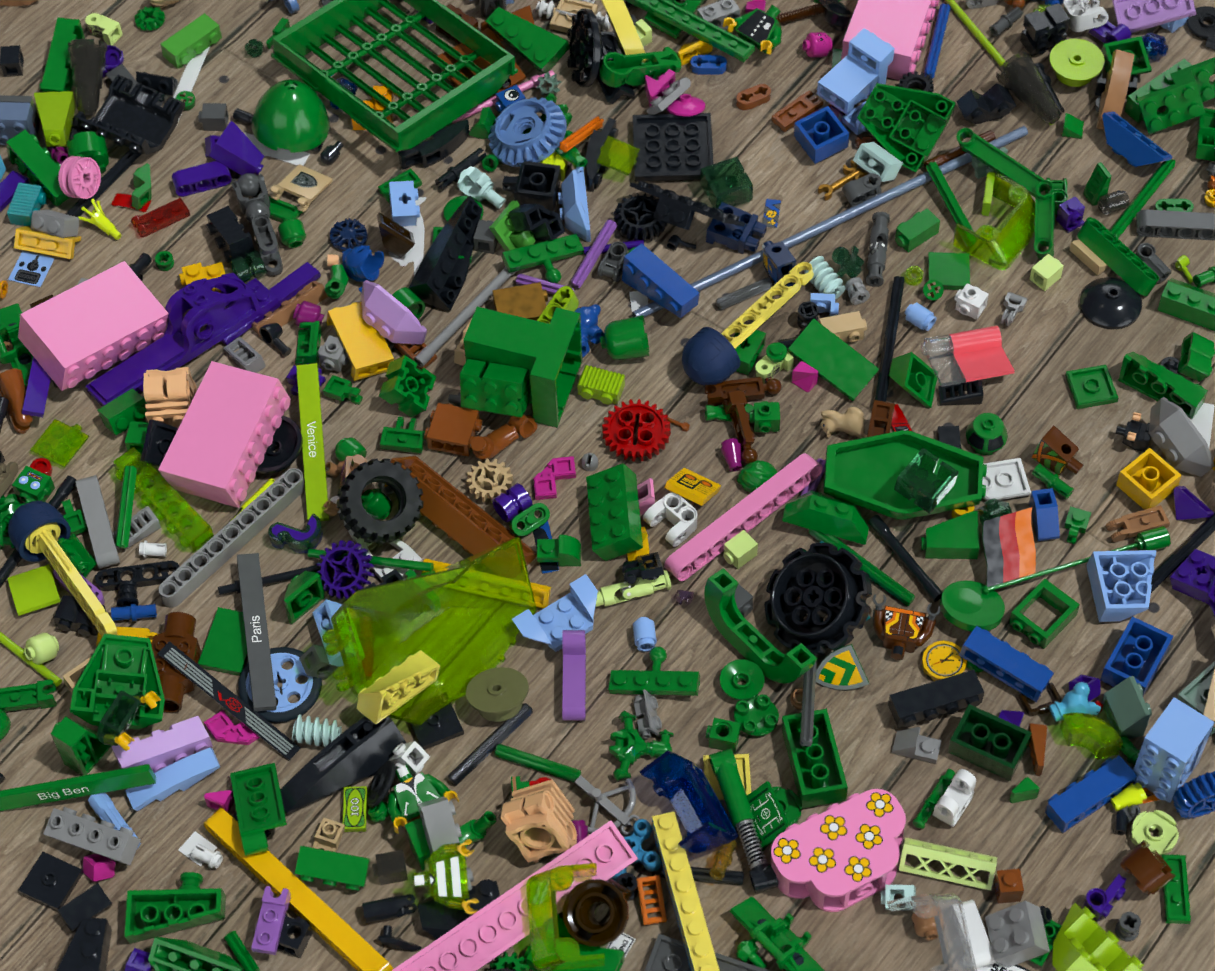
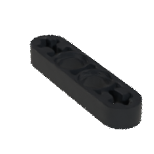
M163 561L103 569L95 575V581L101 591L118 590L119 582L123 581L122 577L125 574L133 575L130 581L136 582L137 587L160 585L170 576L168 574L169 570H177L179 564L175 561ZM147 571L155 572L152 578L147 579L143 577ZM108 577L107 583H103L104 578Z

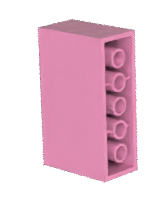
M858 0L843 40L842 59L848 55L849 41L865 28L895 48L893 62L888 65L887 78L900 81L903 75L908 76L909 72L914 75L916 70L915 62L920 60V48H924L926 42L925 34H929L931 28L930 20H934L936 13L934 8L939 6L940 0Z
M123 261L20 314L18 338L60 390L63 391L67 388L75 387L78 382L84 379H90L102 369L110 368L117 361L127 359L130 354L141 351L147 345L163 337L169 313L128 264Z
M211 361L158 469L173 490L236 508L240 507L242 501L247 496L250 484L255 479L258 466L264 460V454L268 446L272 444L273 435L281 425V417L290 406L291 399L279 379Z

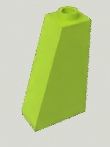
M73 91L35 92L36 109L46 146H66L76 110Z

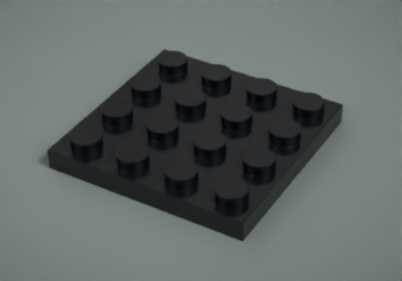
M700 113L694 116H677L674 114L633 115L635 182L714 179L711 113Z

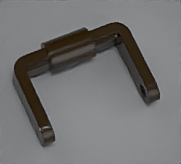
M1051 682L1048 684V687L1055 700L1060 703L1062 699ZM1019 694V699L1029 716L1050 712L1049 705L1055 702H1048L1031 709L1024 694Z

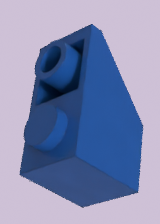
M1053 488L1031 491L1029 508L1032 507L1031 516L1038 541L1060 538L1058 505Z

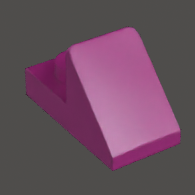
M668 69L664 75L662 74L658 78V81L645 75V90L649 106L652 105L650 103L652 100L659 96L662 97V92L675 82L674 71Z

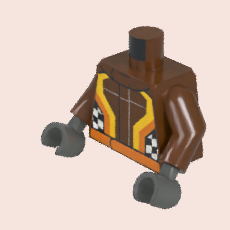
M874 594L872 600L876 608L873 609V628L877 637L883 640V647L892 649L891 658L902 660L905 652L914 653L916 647L922 646L931 638L936 623L935 616L941 612L940 606L938 611L933 614L930 611L932 603L927 606L929 616L926 617L927 613L885 606L882 609V605L886 603V596L883 594V602L878 604L875 601L876 594Z

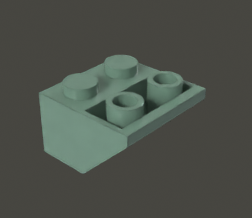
M1131 676L1105 692L1102 700L1104 711L1117 741L1123 736H1127L1128 739L1143 736L1148 726L1149 718L1152 715L1149 703L1144 701L1140 683H1137L1134 676Z

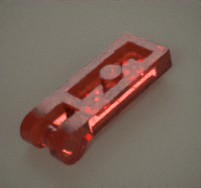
M178 198L142 216H134L131 219V223L137 228V233L140 237H146L191 215L183 200Z

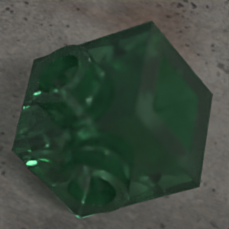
M990 499L984 503V506L978 508L980 513L979 519L982 525L986 520L1012 513L1008 502L997 499Z

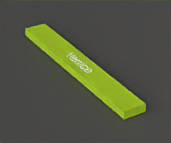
M318 364L296 365L300 423L303 437L302 450L307 519L309 521L310 517L313 516L316 522L328 521L330 517L324 512V509H326L324 503L328 501Z

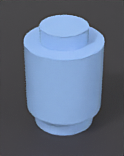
M917 302L910 304L905 310V319L921 330L929 331L936 322L937 318L934 316V313Z
M640 617L632 624L634 643L639 651H651L657 642L655 624L653 620L647 617Z

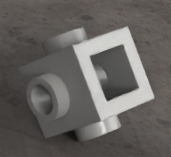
M329 335L325 344L321 345L318 350L320 364L327 370L340 372L343 365L348 363L349 357L340 339Z

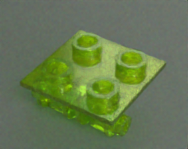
M54 419L30 451L65 468L89 438V435L81 432L82 427L78 424L69 426Z

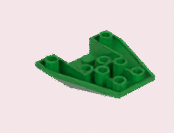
M877 83L857 119L891 155L903 163L902 166L917 173L929 158L945 130L956 103L938 93Z

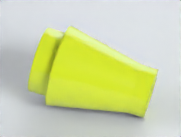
M1137 782L1129 784L1119 794L1111 798L1110 801L1114 809L1119 811L1127 806L1143 804V800L1147 799V796L1140 783Z

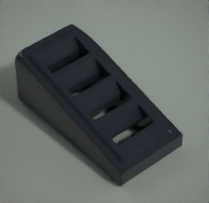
M982 380L961 381L938 386L940 406L982 404L983 402ZM946 392H950V398H946Z

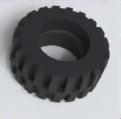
M385 458L381 461L371 459L369 462H364L356 467L341 483L342 487L337 494L339 496L337 508H340L341 511L338 515L340 520L344 519L346 522L344 527L348 531L351 529L354 532L353 536L357 539L360 537L364 538L366 543H390L404 536L415 526L416 521L419 520L421 516L420 509L423 508L424 503L420 498L423 495L422 488L418 489L417 487L419 483L417 477L413 479L410 475L412 471L408 467L403 469L401 467L402 463L397 461L391 463L390 459ZM373 482L384 483L395 492L399 508L397 514L392 519L379 521L367 514L362 505L361 494L368 484Z

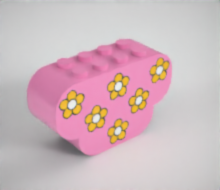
M871 789L861 794L855 793L848 797L847 801L841 804H832L825 812L819 815L818 813L812 814L805 822L799 825L795 823L787 827L785 832L776 837L771 847L770 864L776 874L779 890L786 896L795 899L810 896L818 908L827 912H839L884 890L885 885H891L896 877L899 848L902 844L906 822L904 810L896 797L882 789Z

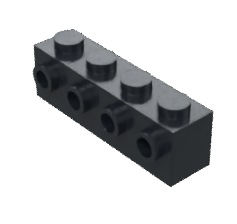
M971 670L890 694L888 706L898 728L903 726L911 727L917 722L923 720L931 721L946 713L949 715L954 714L960 709L968 707L969 704L977 707L983 701L984 690L975 670Z

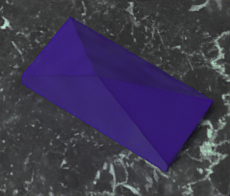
M1185 486L1175 487L1176 520L1209 518L1214 514L1208 506Z

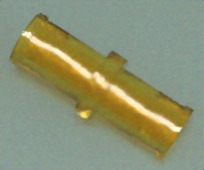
M725 837L722 840L720 849L714 855V864L710 870V876L715 880H722L727 867L732 863V854L737 842L731 837Z

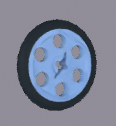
M289 647L270 649L275 697L278 704L276 710L256 711L268 722L279 723L297 719L299 714L307 713L320 696L322 678L307 676L299 659L305 652ZM291 661L294 663V666L289 670H285L282 668L283 663ZM247 663L240 674L238 694L240 699L253 709L249 666ZM278 674H279V676H280V680H281L282 683H283V684H282V686H283V687H282V692H283L282 695H281V692H280V688H278V686H277V684H278V676H277V675H278ZM299 676L308 677V681L304 684H298L296 679ZM296 694L301 697L297 703H290L288 701L291 695Z

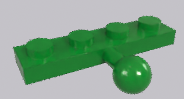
M573 234L552 241L502 252L501 257L508 273L544 264L547 271L545 274L546 281L557 284L561 280V272L553 267L552 262L582 255L584 249L577 234Z
M660 646L652 648L649 653V658L653 662L651 671L611 670L608 689L610 694L644 695L643 690H646L651 695L698 696L700 673L697 671H661V663L666 660L667 652Z

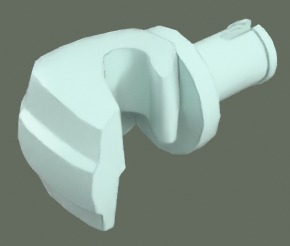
M470 166L460 173L457 186L464 194L474 197L478 201L486 199L497 209H500L506 201L505 198L493 190L494 183L484 172L482 173L476 167Z

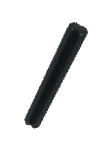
M662 864L659 870L651 872L652 876L660 875V878H665ZM690 867L694 881L743 885L744 872Z

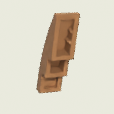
M1118 49L1113 52L1111 70L1107 73L1105 91L1101 94L1096 129L1105 131L1102 115L1106 112L1114 111L1121 117L1129 86L1134 54Z

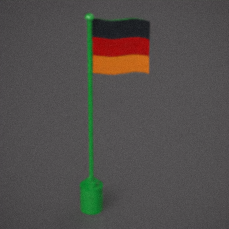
M1032 507L983 522L982 541L987 565L986 586L983 587L985 594H989V591L1086 563L1090 557L1036 573V549L1031 526ZM1164 526L1138 533L1134 544L1110 551H1126L1132 548H1137L1138 550H1159L1170 546V536Z

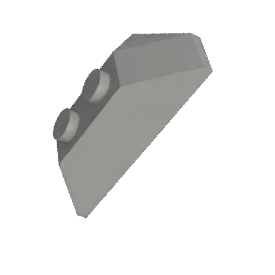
M1165 397L1161 398L1151 407L1149 434L1175 469L1199 477L1204 476L1215 465L1211 460L1208 444L1183 409L1175 403L1168 401Z

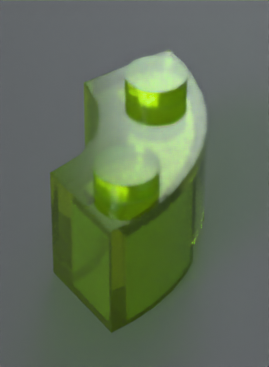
M1067 713L1062 716L1059 727L1067 746L1084 747L1091 751L1097 760L1119 754L1123 741L1116 730L1107 722L1085 713Z

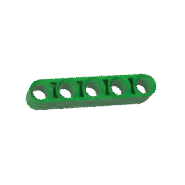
M1091 217L1086 219L1077 233L1079 240L1137 293L1148 296L1158 282L1159 276L1102 223Z

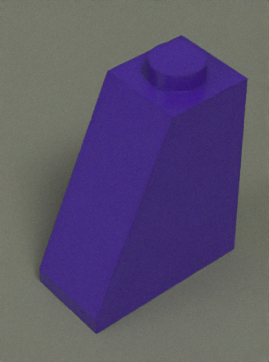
M230 121L215 143L209 156L240 175L245 173L259 175L264 167L261 162L265 156L240 128Z

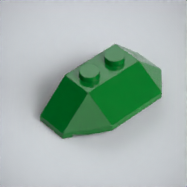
M814 490L787 503L782 518L783 522L866 545L869 527L855 504Z
M155 937L148 958L155 971L243 970L230 956L187 940Z

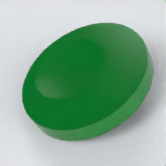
M958 581L948 585L944 589L940 600L941 612L944 617L956 627L971 632L976 626L987 631L996 628L1002 621L1005 605L995 590L985 594L983 587L986 585L975 581Z

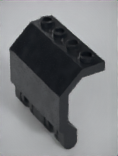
M117 75L110 85L107 99L95 117L87 120L83 112L79 111L76 119L80 124V128L84 131L95 132L99 137L102 135L105 139H111L118 146L125 145L135 153L141 152L148 155L161 150L178 124V119L185 109V102L170 97L164 106L161 107L165 100L164 93L137 83L129 94L133 81Z

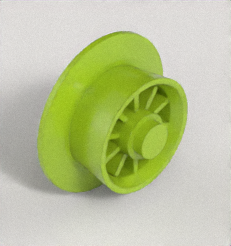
M1083 39L1061 41L1053 47L1050 53V65L1055 71L1056 77L1067 86L1081 87L1088 84L1094 77L1100 74L1104 67V56L1101 50L1095 44Z

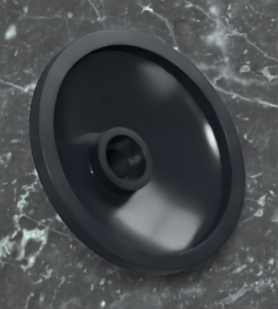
M1105 277L1090 282L1083 289L1080 297V308L1083 315L1094 325L1104 329L1116 330L1128 327L1138 319L1142 310V299L1140 294L1124 280Z
M286 416L281 417V425L276 429L272 444L268 446L264 454V460L258 466L257 472H279L290 466L299 456L303 437L300 428L292 419Z

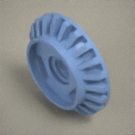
M532 97L531 99L517 101L505 108L499 117H496L494 120L496 124L490 128L492 133L489 134L488 138L490 141L489 146L498 160L506 165L521 167V163L525 161L538 163L549 157L560 146V142L566 134V118L561 108L553 101H547L546 98L537 100L536 97ZM537 112L547 116L544 122L538 117ZM531 128L529 133L523 134L525 129Z

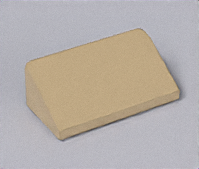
M1075 240L1071 242L1069 251L1097 276L1109 268L1082 241Z

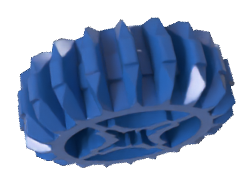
M1215 771L1212 773L1207 772L1202 776L1199 775L1197 778L1185 783L1184 786L1179 787L1178 791L1174 793L1172 798L1174 807L1181 817L1195 819L1215 811Z

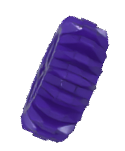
M340 540L339 545L331 543L332 550L324 548L326 556L319 555L323 561L316 564L318 567H321V570L316 573L322 576L323 590L329 591L330 596L336 595L338 599L343 597L351 599L352 595L358 597V590L365 588L364 584H371L367 579L369 576H374V573L369 572V569L375 567L374 564L369 563L373 558L367 555L368 550L362 548L361 544L356 543L354 545V542L351 540L347 543ZM348 553L341 561H336L340 555ZM357 562L359 563V573L356 570ZM339 565L348 568L347 571L351 572V574L345 573ZM332 568H333L334 571H335V574H334V577H333V578H332V574H331ZM348 579H355L350 585L342 587L343 583L346 584Z

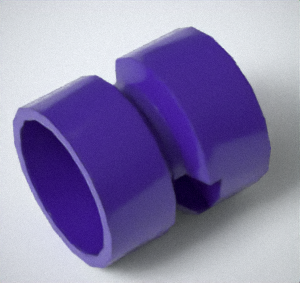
M519 483L506 490L507 494L501 493L492 500L495 511L507 523L518 512L524 511L533 505L528 492Z

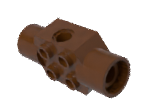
M183 612L168 613L165 617L163 633L153 636L152 649L165 698L163 713L179 712L182 709L184 694L195 690V684L157 654L170 641L198 664L201 649L197 638L194 637L196 619L192 615Z

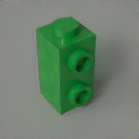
M928 208L922 212H917L911 219L897 226L895 236L897 245L909 253L939 233L940 220Z

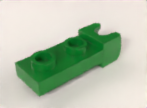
M53 680L37 681L36 684L0 688V709L8 712L37 707L41 709L56 707L57 703L54 696L49 694L56 692L55 683Z

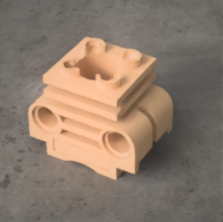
M188 367L176 368L170 371L146 370V373H144L143 391L147 402L145 404L147 410L145 416L148 422L149 420H156L179 428L197 392V385L192 379Z
M553 779L513 791L511 801L503 804L501 819L506 825L505 833L518 846L528 863L532 861L537 863L542 857L565 852L577 843L576 828L571 821L574 818L572 813H574L575 809Z

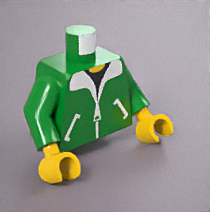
M404 765L395 772L400 783L391 788L392 791L388 795L387 811L394 824V832L399 833L398 826L405 827L407 821L420 815L417 804L443 796L448 801L456 799L459 802V798L456 792L450 791L442 781L422 772L412 776L408 766Z

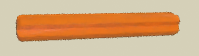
M596 116L562 140L559 150H563V152L569 151L590 136L594 130L601 128L604 120Z

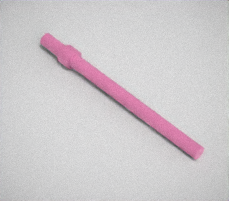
M553 70L548 71L550 76L555 74ZM537 74L531 77L529 81L518 85L521 92L532 87L536 88L540 84L538 80L540 76ZM496 96L481 102L454 120L452 124L482 111L484 107L495 105V102H497Z

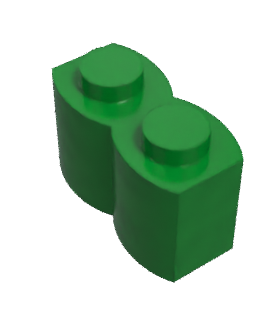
M1194 332L1187 335L1181 345L1178 372L1199 382L1209 377L1212 372L1211 359L1215 354L1214 342Z

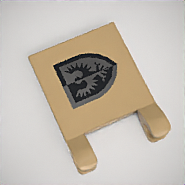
M299 164L278 185L271 187V192H273L271 198L279 200L283 192L286 191L299 197L298 204L300 206L297 210L305 212L311 202L333 182V179Z

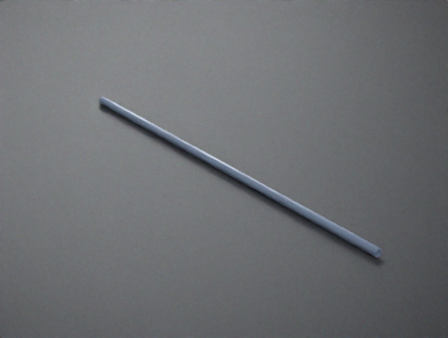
M1022 126L989 143L999 149L1028 135V130L1025 126ZM965 153L940 165L939 168L944 175L971 162L972 155ZM927 171L780 242H783L789 249L932 181V178ZM763 250L690 285L699 292L763 261ZM652 302L633 311L632 315L633 317L641 315L646 317L664 307L656 302Z

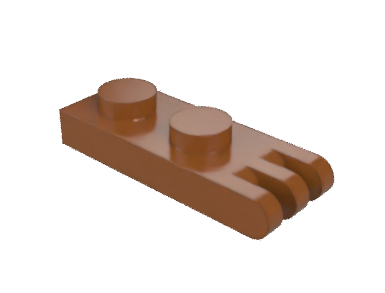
M809 90L772 115V122L786 132L794 126V122L815 112L823 106L824 102L821 99L818 100V97Z

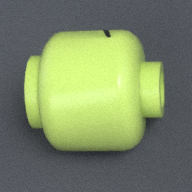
M45 632L40 633L26 641L24 654L28 660L40 665L53 660L57 656L59 643L53 635Z

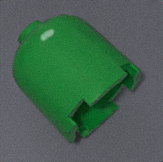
M644 316L609 322L604 329V336L600 337L602 349L606 348L608 355L615 360L650 356L648 336L644 330Z

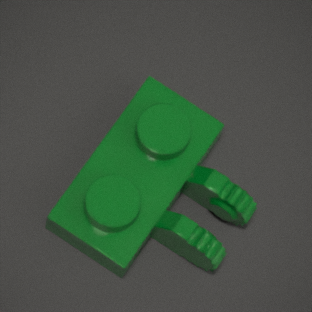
M398 417L396 428L383 427L380 449L422 453L425 431L416 430V418H411L409 429H403L404 417Z

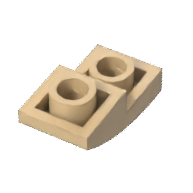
M323 818L314 836L315 842L312 848L337 852L345 824Z

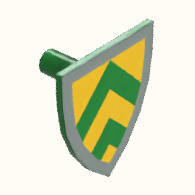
M852 644L831 652L823 659L816 670V682L825 687L849 690L869 684Z

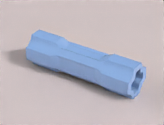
M106 792L89 797L88 802L101 820L114 824V829L118 831L121 827L132 830L117 811Z

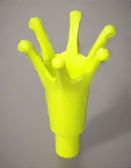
M91 199L95 210H92V213L85 207L81 208L91 219L78 216L79 220L94 224L116 240L121 238L122 234L116 230L114 224L102 211L99 200L95 203V199Z

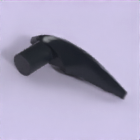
M385 925L382 936L377 938L382 944L397 950L422 949L421 946L393 937L392 926Z

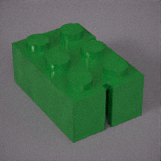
M467 359L460 372L461 407L522 418L529 404V369L489 363L483 377L480 378L486 362Z

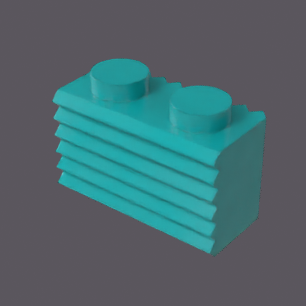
M18 183L7 211L12 225L31 227L32 212L40 210L41 205L46 203L47 195L44 193L42 186Z

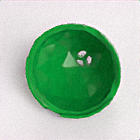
M283 80L270 87L260 97L252 118V131L260 143L276 151L278 148L288 149L291 153L304 152L319 146L327 139L330 128L329 116L322 99L312 88L297 80Z

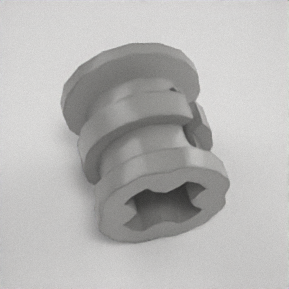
M854 277L846 282L845 287L853 305L864 303L869 299L870 293L866 290L861 278Z

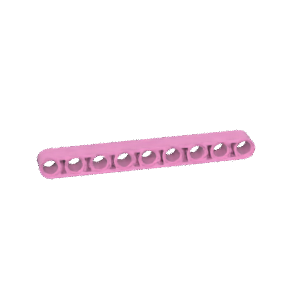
M801 454L672 553L664 563L665 569L679 581H685L723 552L724 544L743 530L749 532L816 480L822 473V465L808 454Z

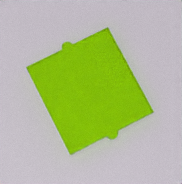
M608 136L604 146L600 148L601 153L597 163L629 176L633 165H636V157L640 149Z

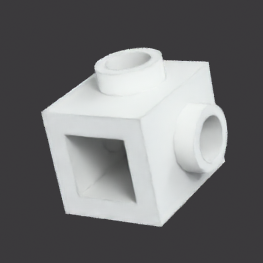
M967 283L963 290L959 289L954 299L956 301L955 310L977 320L987 306L989 294Z
M412 741L406 744H399L393 750L394 755L389 761L395 763L396 770L407 765L411 774L416 775L424 768V764L430 756L416 741Z

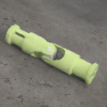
M667 570L663 571L664 575L654 580L638 577L633 584L625 581L601 587L598 590L596 607L602 605L606 607L631 600L634 597L651 595L654 591L665 588L671 589V581ZM620 589L623 596H614L615 592Z

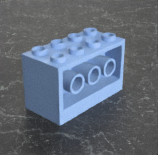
M1174 697L1144 738L1133 769L1137 774L1135 783L1138 782L1142 788H1147L1153 792L1158 799L1171 803L1174 793L1178 791L1179 787L1183 786L1198 765L1215 722Z

